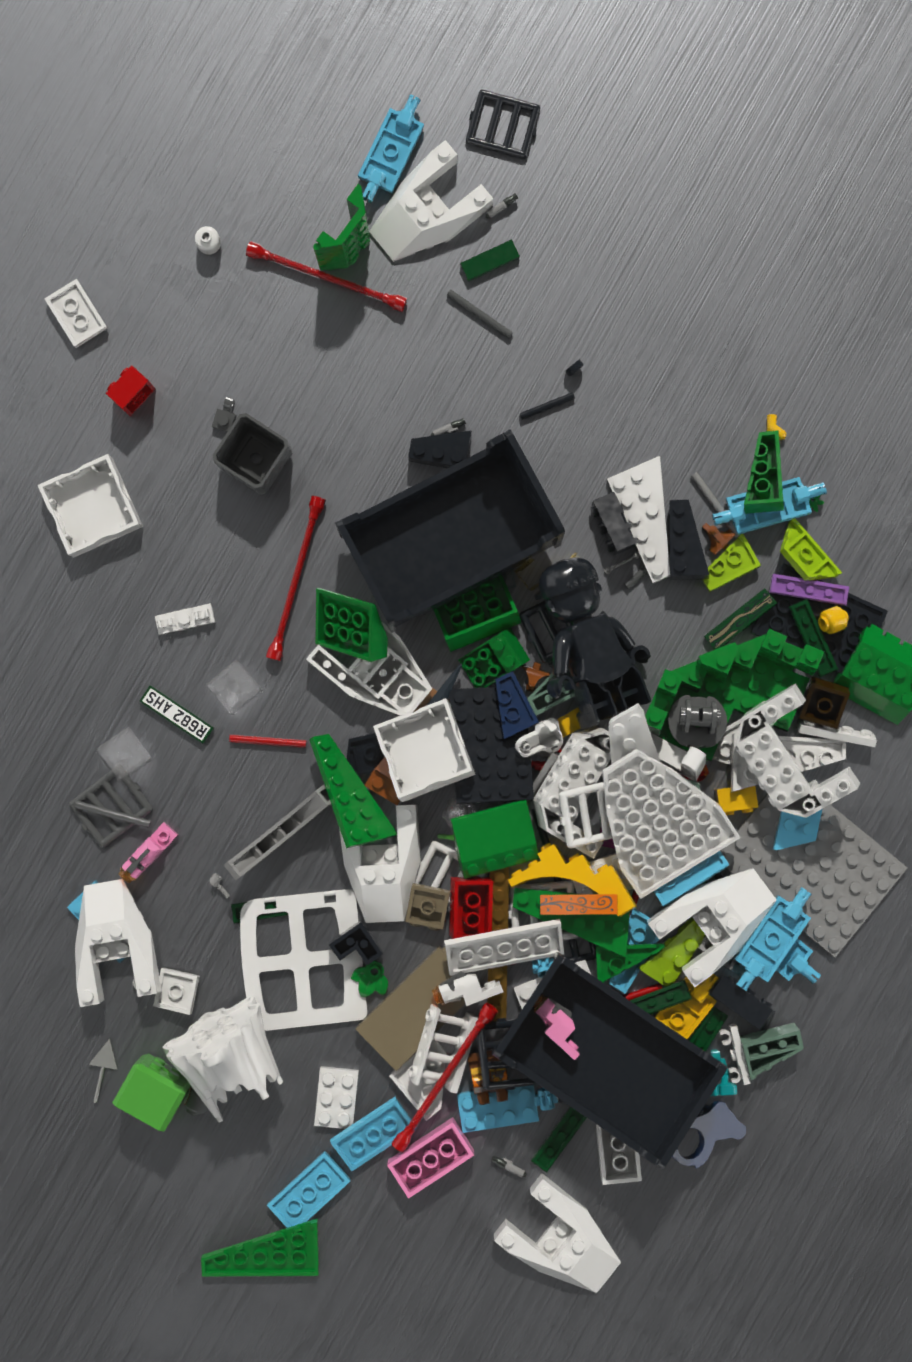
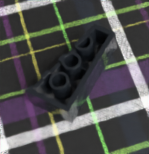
M669 500L671 580L709 579L708 567L689 500Z

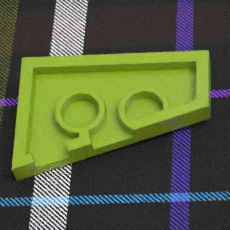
M741 534L708 567L709 579L702 581L709 593L761 566L744 534Z

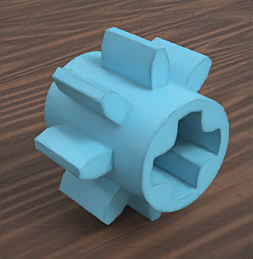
M548 957L532 961L533 974H538L539 978H543L553 963L554 958L550 959Z
M544 1088L538 1089V1094H535L534 1097L536 1106H540L541 1110L554 1109V1103H558V1098Z

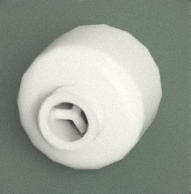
M208 226L201 227L195 234V243L202 253L210 255L219 250L221 239L214 228Z

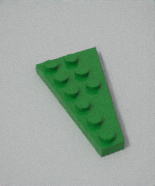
M514 888L513 908L542 921L560 919L563 930L626 958L630 911L620 917L617 914L540 915V895L586 894Z
M318 1218L203 1254L201 1257L202 1277L319 1276Z

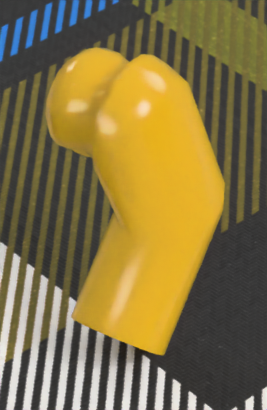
M767 415V431L779 430V440H784L787 434L785 430L776 425L777 415Z

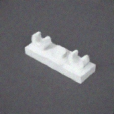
M211 603L155 616L159 635L215 623Z
M735 1023L727 1024L729 1031L722 1029L719 1031V1034L728 1035V1038L721 1042L723 1045L731 1043L730 1056L732 1061L737 1063L738 1069L736 1067L728 1069L729 1073H737L736 1078H732L731 1082L738 1083L741 1080L744 1085L751 1084L738 1028Z

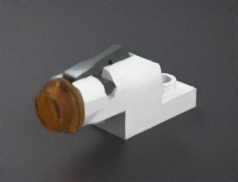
M460 971L441 982L440 985L436 986V989L432 990L437 1005L460 1001L463 997L466 1006L500 994L503 992L500 981L495 982V980L485 983V987L481 988L476 974L466 975Z

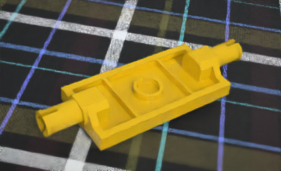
M712 974L696 987L685 976L683 980L686 981L692 999L659 1011L654 1017L688 1039L717 1002L708 992L715 982L719 980L715 974Z

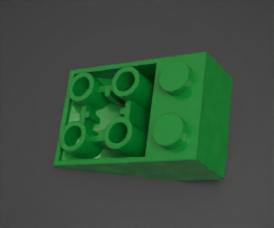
M509 628L461 657L458 661L462 664L464 671L475 688H486L494 683L495 679L516 670L530 661L512 629Z

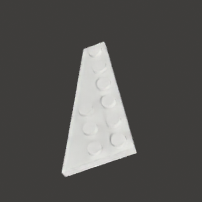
M660 456L607 479L612 492H615L623 508L626 521L631 525L630 530L633 537H637L639 541L636 547L652 584L670 577Z
M732 734L731 792L758 785L759 780L755 773L752 774L747 767L748 762L736 750L738 734ZM778 736L801 772L846 759V742Z

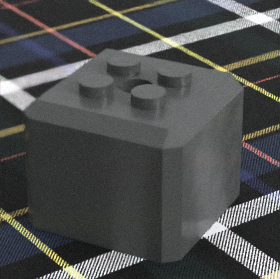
M247 413L239 414L213 453V460L221 470L261 495L268 492L293 453L287 439ZM254 453L261 455V460L258 463L251 462V456Z

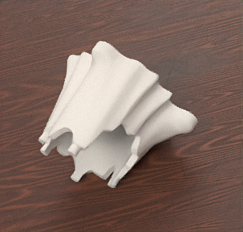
M253 996L242 1000L231 1008H221L214 1012L203 1014L198 1021L189 1026L185 1034L168 1041L163 1046L167 1059L187 1079L219 1123L223 1121V1117L217 1106V1100L222 1103L227 1102L226 1091H234L235 1094H238L242 1091L240 1085H243L248 1091L254 1089L259 1093L261 1099L265 1100L269 1097L266 1091V1077L270 1083L276 1080L279 1085L283 1083L265 1034L260 1004L256 1002Z

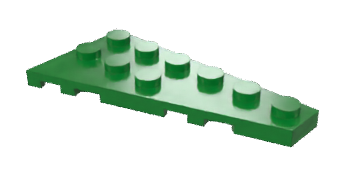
M329 734L309 739L346 848L397 836L396 830Z

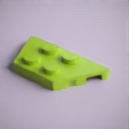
M796 518L788 522L780 552L805 581L838 577L842 573Z

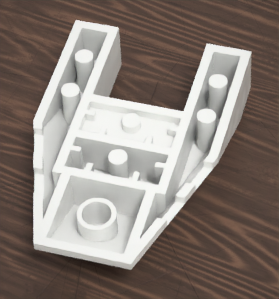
M446 140L433 149L401 182L369 231L393 262L413 255L420 250L429 249L439 243L450 241L493 207V198L482 184L450 209L431 188V183L458 163L457 153Z
M383 622L382 624L388 638L386 658L373 662L357 658L347 669L320 645H317L307 657V661L349 696L400 716L413 713L432 690V687L401 637L395 632L391 633L388 626Z
M418 804L396 806L398 844L359 845L346 848L340 831L344 867L366 923L405 921L411 887L416 881L421 863Z
M751 868L698 885L649 918L647 923L660 940L687 919L693 917L713 944L682 967L684 974L693 986L696 987L743 948L776 902V898L756 871Z
M123 879L84 886L75 943L76 986L80 1007L100 1004L105 1000L98 962L131 957L137 996L157 994L161 991L152 932L147 927L143 919L144 917L138 910L134 898Z
M541 1173L530 1187V1193L556 1214L557 1217L536 1243L507 1219L495 1231L494 1241L508 1253L537 1271L597 1293L621 1261L588 1210Z

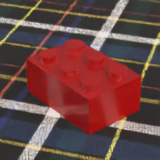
M451 877L449 935L452 939L492 932L493 880L489 877H469L466 879L464 877Z

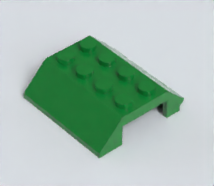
M357 184L346 199L351 220L338 238L335 240L322 231L316 240L318 243L313 245L320 271L348 268L350 264L353 265L357 261L358 253L361 249H365L370 243L362 187Z
M871 624L861 632L858 638L860 642L842 673L837 674L833 683L849 687L850 695L848 699L898 725L912 710V645L905 641L899 644L900 638L888 632L882 635L884 630Z

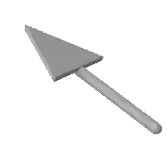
M110 1038L89 1063V1065L101 1067L94 1097L95 1104L98 1101L105 1068L118 1070Z

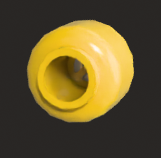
M835 606L821 612L818 624L822 631L834 634L847 627L849 616L845 610Z

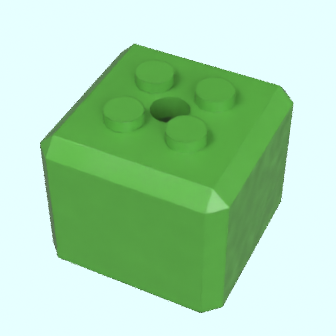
M148 1053L142 1055L132 1066L112 1103L115 1107L158 1131L164 1132L174 1118L191 1085L174 1066L172 1067L163 1059Z

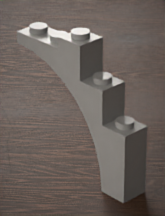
M325 784L224 864L235 880L264 860L331 804Z

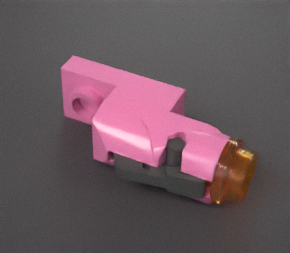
M163 822L122 865L121 871L118 873L119 876L127 883L135 881L150 864L155 862L178 834Z
M541 994L533 1006V1011L540 1016L545 1025H549L544 1031L545 1034L575 1060L580 1055L577 1051L579 1047L571 1039L568 1042L566 1041L575 1030V1025L571 1019L572 1012L551 998L549 999Z

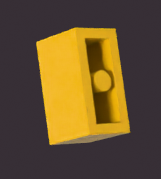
M755 786L731 792V787L714 789L715 801L721 806L726 815H734V811L742 810V813L754 812L753 808H759Z

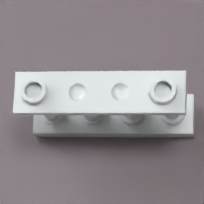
M431 1004L430 1009L426 1012V1022L413 1066L409 1068L408 1073L409 1079L415 1085H419L420 1078L439 1081L443 1074L423 1070L426 1059L449 1064L474 1026H476L475 1023L478 1020L476 1015L470 1012H466L463 1018L440 1014V1008L435 1004ZM437 1022L460 1026L459 1036L453 1037L435 1033ZM432 1040L455 1045L454 1053L449 1056L429 1051ZM471 1046L444 1085L449 1092H458Z

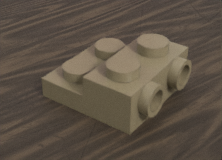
M413 883L405 922L415 927L423 925L427 926L430 930H443L451 891Z

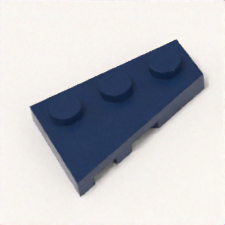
M512 671L495 679L503 739L505 740L538 724L539 721L514 672Z

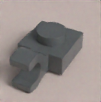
M229 397L225 398L223 410L217 409L212 424L213 428L225 432L229 431L236 418V414L231 413L235 400Z

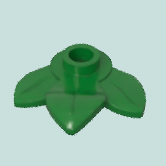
M373 961L369 965L356 968L352 973L351 979L359 982L358 990L361 997H367L374 991L385 995L388 989V979L384 976V967L380 962ZM376 968L378 973L372 974L371 969Z

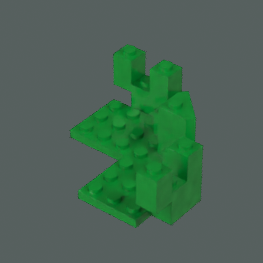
M769 629L765 635L739 645L733 642L702 654L698 657L697 661L672 671L665 669L645 715L649 730L659 735L658 737L688 752V747L682 746L673 738L668 725L669 712L679 698L684 695L703 698L708 696L714 697L723 706L728 723L733 710L745 714L759 703L767 701L793 684H796L801 693L804 694L810 678L795 673L792 670L795 668L813 675L818 669L824 651L807 644L801 649L785 642L787 636ZM798 708L777 719L773 726L788 732ZM719 742L713 747L699 749L706 754V760L712 761Z

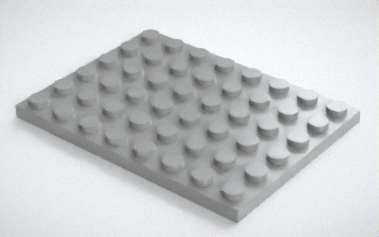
M767 793L758 804L759 808H755L754 812L748 816L737 830L741 838L721 850V853L729 863L726 869L735 874L753 868L775 898L779 895L788 902L793 901L801 887L810 892L812 895L808 898L802 909L811 919L803 929V932L833 957H836L907 870V867L832 805H828L822 810L816 841L773 850L781 811L771 805Z

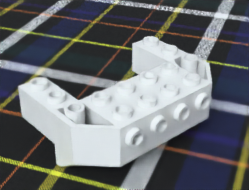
M793 684L767 701L759 703L743 715L738 731L736 750L748 762L747 767L752 774L755 773L759 779L758 784L763 791L766 790L769 795L768 799L773 807H777L782 812L807 818L857 790L860 782L850 767L818 784L816 779L809 783L806 781L772 728L777 719L803 705L806 701L797 685Z
M596 726L572 733L534 797L533 804L538 826L566 842L564 826L560 822L562 812L559 793L598 782L603 773L602 770L606 768L611 760L609 731ZM578 796L567 798L574 840L583 838V830L573 824L580 812ZM600 841L576 847V849L594 859L603 842Z

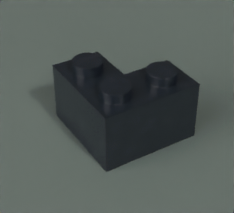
M361 920L329 942L330 948L339 961L357 950L366 965H369L383 955L382 949Z

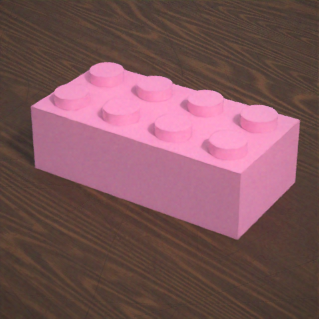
M452 1117L409 1145L404 1152H399L389 1158L387 1166L409 1199L473 1157L474 1149Z

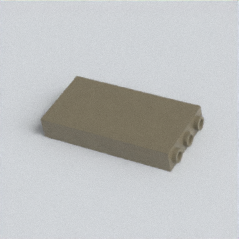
M439 945L356 1026L359 1034L395 1071L417 1051L426 1022V1012L430 1009L431 1004H435L441 1009L440 1014L453 1016L465 1004L463 997L460 1001L445 1004L438 985L452 977L449 975L445 946L442 948ZM437 1022L435 1033L445 1024L444 1022Z

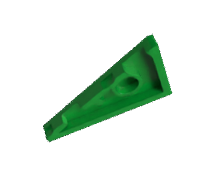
M664 943L627 944L626 958L596 945L598 980L604 982L640 963L649 956L658 953L665 948Z

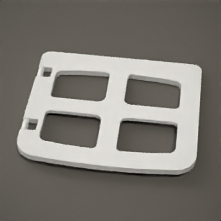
M342 889L249 900L243 905L240 912V938L246 998L253 996L256 1002L260 1004L264 1030L358 1021L366 1018V997H361L359 994V982L351 979L353 971L363 966L362 958L357 950L339 961L332 949L309 951L306 947L303 919V911L305 909L332 907L335 910L339 934L358 922L357 901L353 890ZM336 895V902L325 903L324 896ZM276 902L277 908L265 909V903ZM287 912L289 916L291 952L285 955L259 957L257 955L256 936L257 916L266 913ZM342 964L344 971V1003L337 1007L314 1009L311 1001L309 969L313 966ZM290 969L294 972L297 1010L269 1014L265 1009L259 974L266 971Z

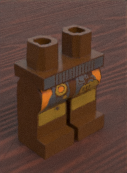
M492 1050L487 1051L488 1062L501 1061L492 1055ZM479 1052L469 1054L468 1062L474 1094L477 1095L479 1104H490L488 1093L496 1092L497 1102L508 1101V1090H505V1088L485 1090L483 1088ZM507 1068L490 1069V1082L508 1080Z

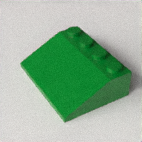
M502 575L434 610L450 652L521 624L518 610Z
M316 588L315 644L369 662L387 657L388 638L375 604L322 588Z
M526 800L451 819L458 863L464 879L539 859Z

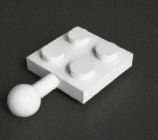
M164 967L161 968L159 976L161 991L155 995L153 1006L183 1014H192L200 976ZM133 979L132 984L133 987L136 989L135 979Z

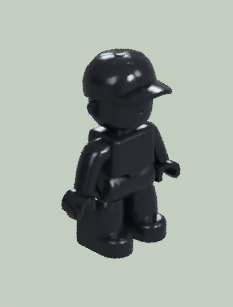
M574 557L560 560L547 567L541 574L539 579L540 590L534 597L535 600L545 599V606L554 619L562 623H570V626L560 629L554 638L553 675H556V677L549 680L547 691L550 696L557 699L561 696L562 684L565 691L574 689L575 699L580 711L576 714L580 729L598 725L600 720L613 718L636 704L644 705L651 702V697L642 674L633 666L636 664V661L647 663L651 655L648 648L643 645L634 647L636 643L625 627L614 617L607 616L606 614L592 617L591 614L598 609L602 589L601 585L596 583L599 578L594 566L588 560Z

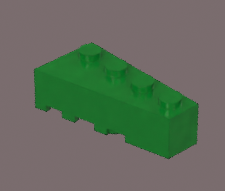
M779 430L759 432L744 501L745 514L784 511Z

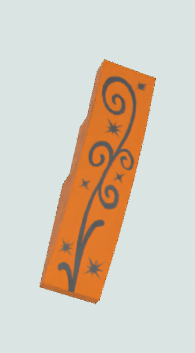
M618 894L540 895V915L618 914Z

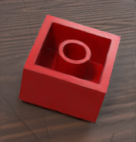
M132 365L121 372V377L116 382H112L105 393L129 416L155 391V387Z

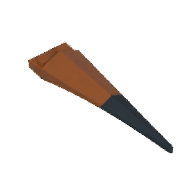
M462 664L457 666L427 705L445 698L448 699L449 692L454 686ZM384 756L372 771L365 783V787L397 806L400 800L397 797L389 774L388 762Z

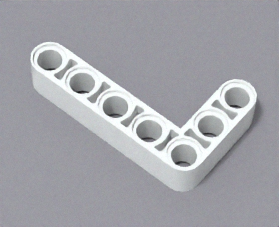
M651 733L660 762L685 777L696 781L706 764V754L695 747H690L688 752Z

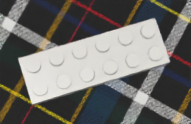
M560 919L444 940L450 976L460 971L468 973L553 957L556 952L564 954Z

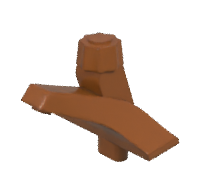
M707 523L702 526V529L711 541L709 550L715 555L721 549H725L728 546V542L736 535L730 530L718 531L716 526H709Z
M534 662L533 667L522 665L529 679L528 684H526V690L533 692L537 681L544 676L550 675V672L540 670L541 663Z

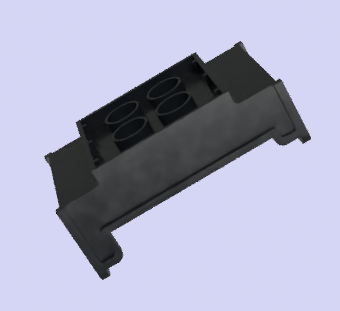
M510 429L489 440L486 443V449L361 513H354L335 522L340 537L344 539L386 619L391 633L397 631V626L421 614L425 615L524 564L527 559L552 546L554 548L561 546L565 534V529Z
M556 952L553 956L555 960L498 1046L495 1045L492 1049V1055L511 1068L523 1073L663 1170L725 1074L727 1066L586 972L564 955ZM547 998H551L572 1012L571 1019L575 1025V1030L566 1041L568 1042L571 1039L579 1047L577 1051L580 1055L575 1060L544 1032L549 1025H545L536 1013V1010Z

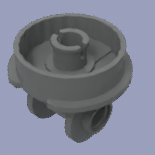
M684 695L673 704L668 716V725L673 738L682 746L688 748L695 747L697 749L709 748L716 745L724 736L727 728V715L723 706L714 697L708 696L703 698Z

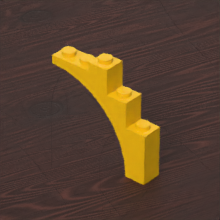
M548 843L541 847V852L538 853L541 861L535 860L529 863V868L524 871L521 869L511 874L512 878L508 880L511 887H517L528 881L540 878L560 877L571 879L586 885L598 894H618L617 916L619 917L637 907L614 866L610 865L608 867L605 864L598 868V873L595 874L585 855L575 854L568 859L570 862L567 863L556 844L551 845V843Z

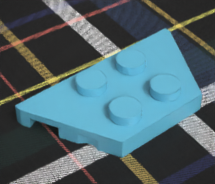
M823 809L807 818L781 811L773 850L816 841Z

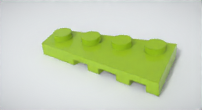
M693 917L677 930L678 933L672 939L669 938L664 943V949L651 955L650 960L638 967L642 972L665 987L672 985L682 972V967L688 963L706 936Z

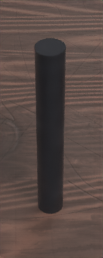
M573 392L525 410L519 413L520 417L524 420L575 399Z

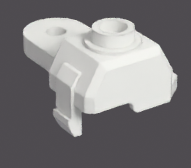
M548 718L535 724V731L520 737L515 744V749L523 757H529L542 750L550 754L560 750L563 744V736L559 728V721L555 718Z

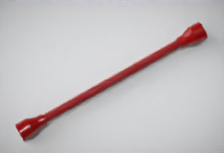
M252 241L247 246L246 256L253 259L275 261L295 270L309 273V275L323 280L325 279V281L334 282L336 285L350 288V290L352 289L373 298L375 297V299L382 300L383 303L388 304L392 309L403 312L405 309L407 298L401 295L383 294L365 286L351 283V281L349 282L340 277L326 274V272L271 253L260 244Z
M311 496L309 523L296 563V570H294V577H292V584H290V591H288V598H286V605H284V612H282V619H280V626H278V633H276V637H274L272 644L268 648L267 658L281 661L286 622H288V615H290V608H292V601H294V594H296V587H298V580H300V573H302L316 520H318L326 503L324 498Z
M489 1003L484 1004L479 1012L478 1020L475 1023L476 1026H474L469 1036L463 1042L449 1063L450 1065L445 1069L443 1075H441L439 1081H437L409 1125L397 1134L392 1141V1146L400 1152L406 1150L410 1144L415 1127H417L449 1076H451L460 1060L480 1033L479 1031L491 1022L498 1013L494 1006Z

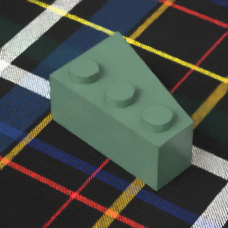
M553 672L527 698L536 716L575 696L574 689L565 691L563 684L560 698L556 699L549 695L547 684L549 680L556 677V675H553Z
M795 1023L740 1036L751 1081L763 1071L770 1070L771 1066L781 1060L788 1059L804 1049L800 1030Z

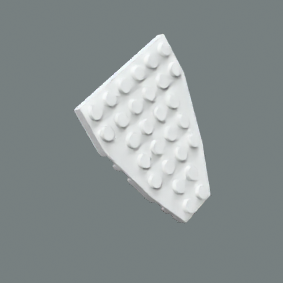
M637 749L602 770L606 813L619 867L640 899L741 838L717 802L672 768Z

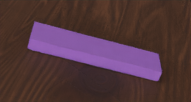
M772 574L769 593L846 606L849 586L814 580L805 581L802 578Z

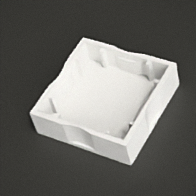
M109 454L88 462L73 472L61 474L38 485L45 504L55 519L57 531L67 554L73 558L143 527L117 466Z
M446 698L422 707L409 715L398 716L373 726L381 750L387 759L389 774L397 797L402 802L475 775L451 705Z

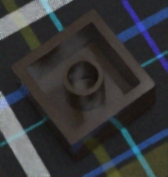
M811 676L804 696L806 701L800 707L799 717L838 729L850 695L849 687Z

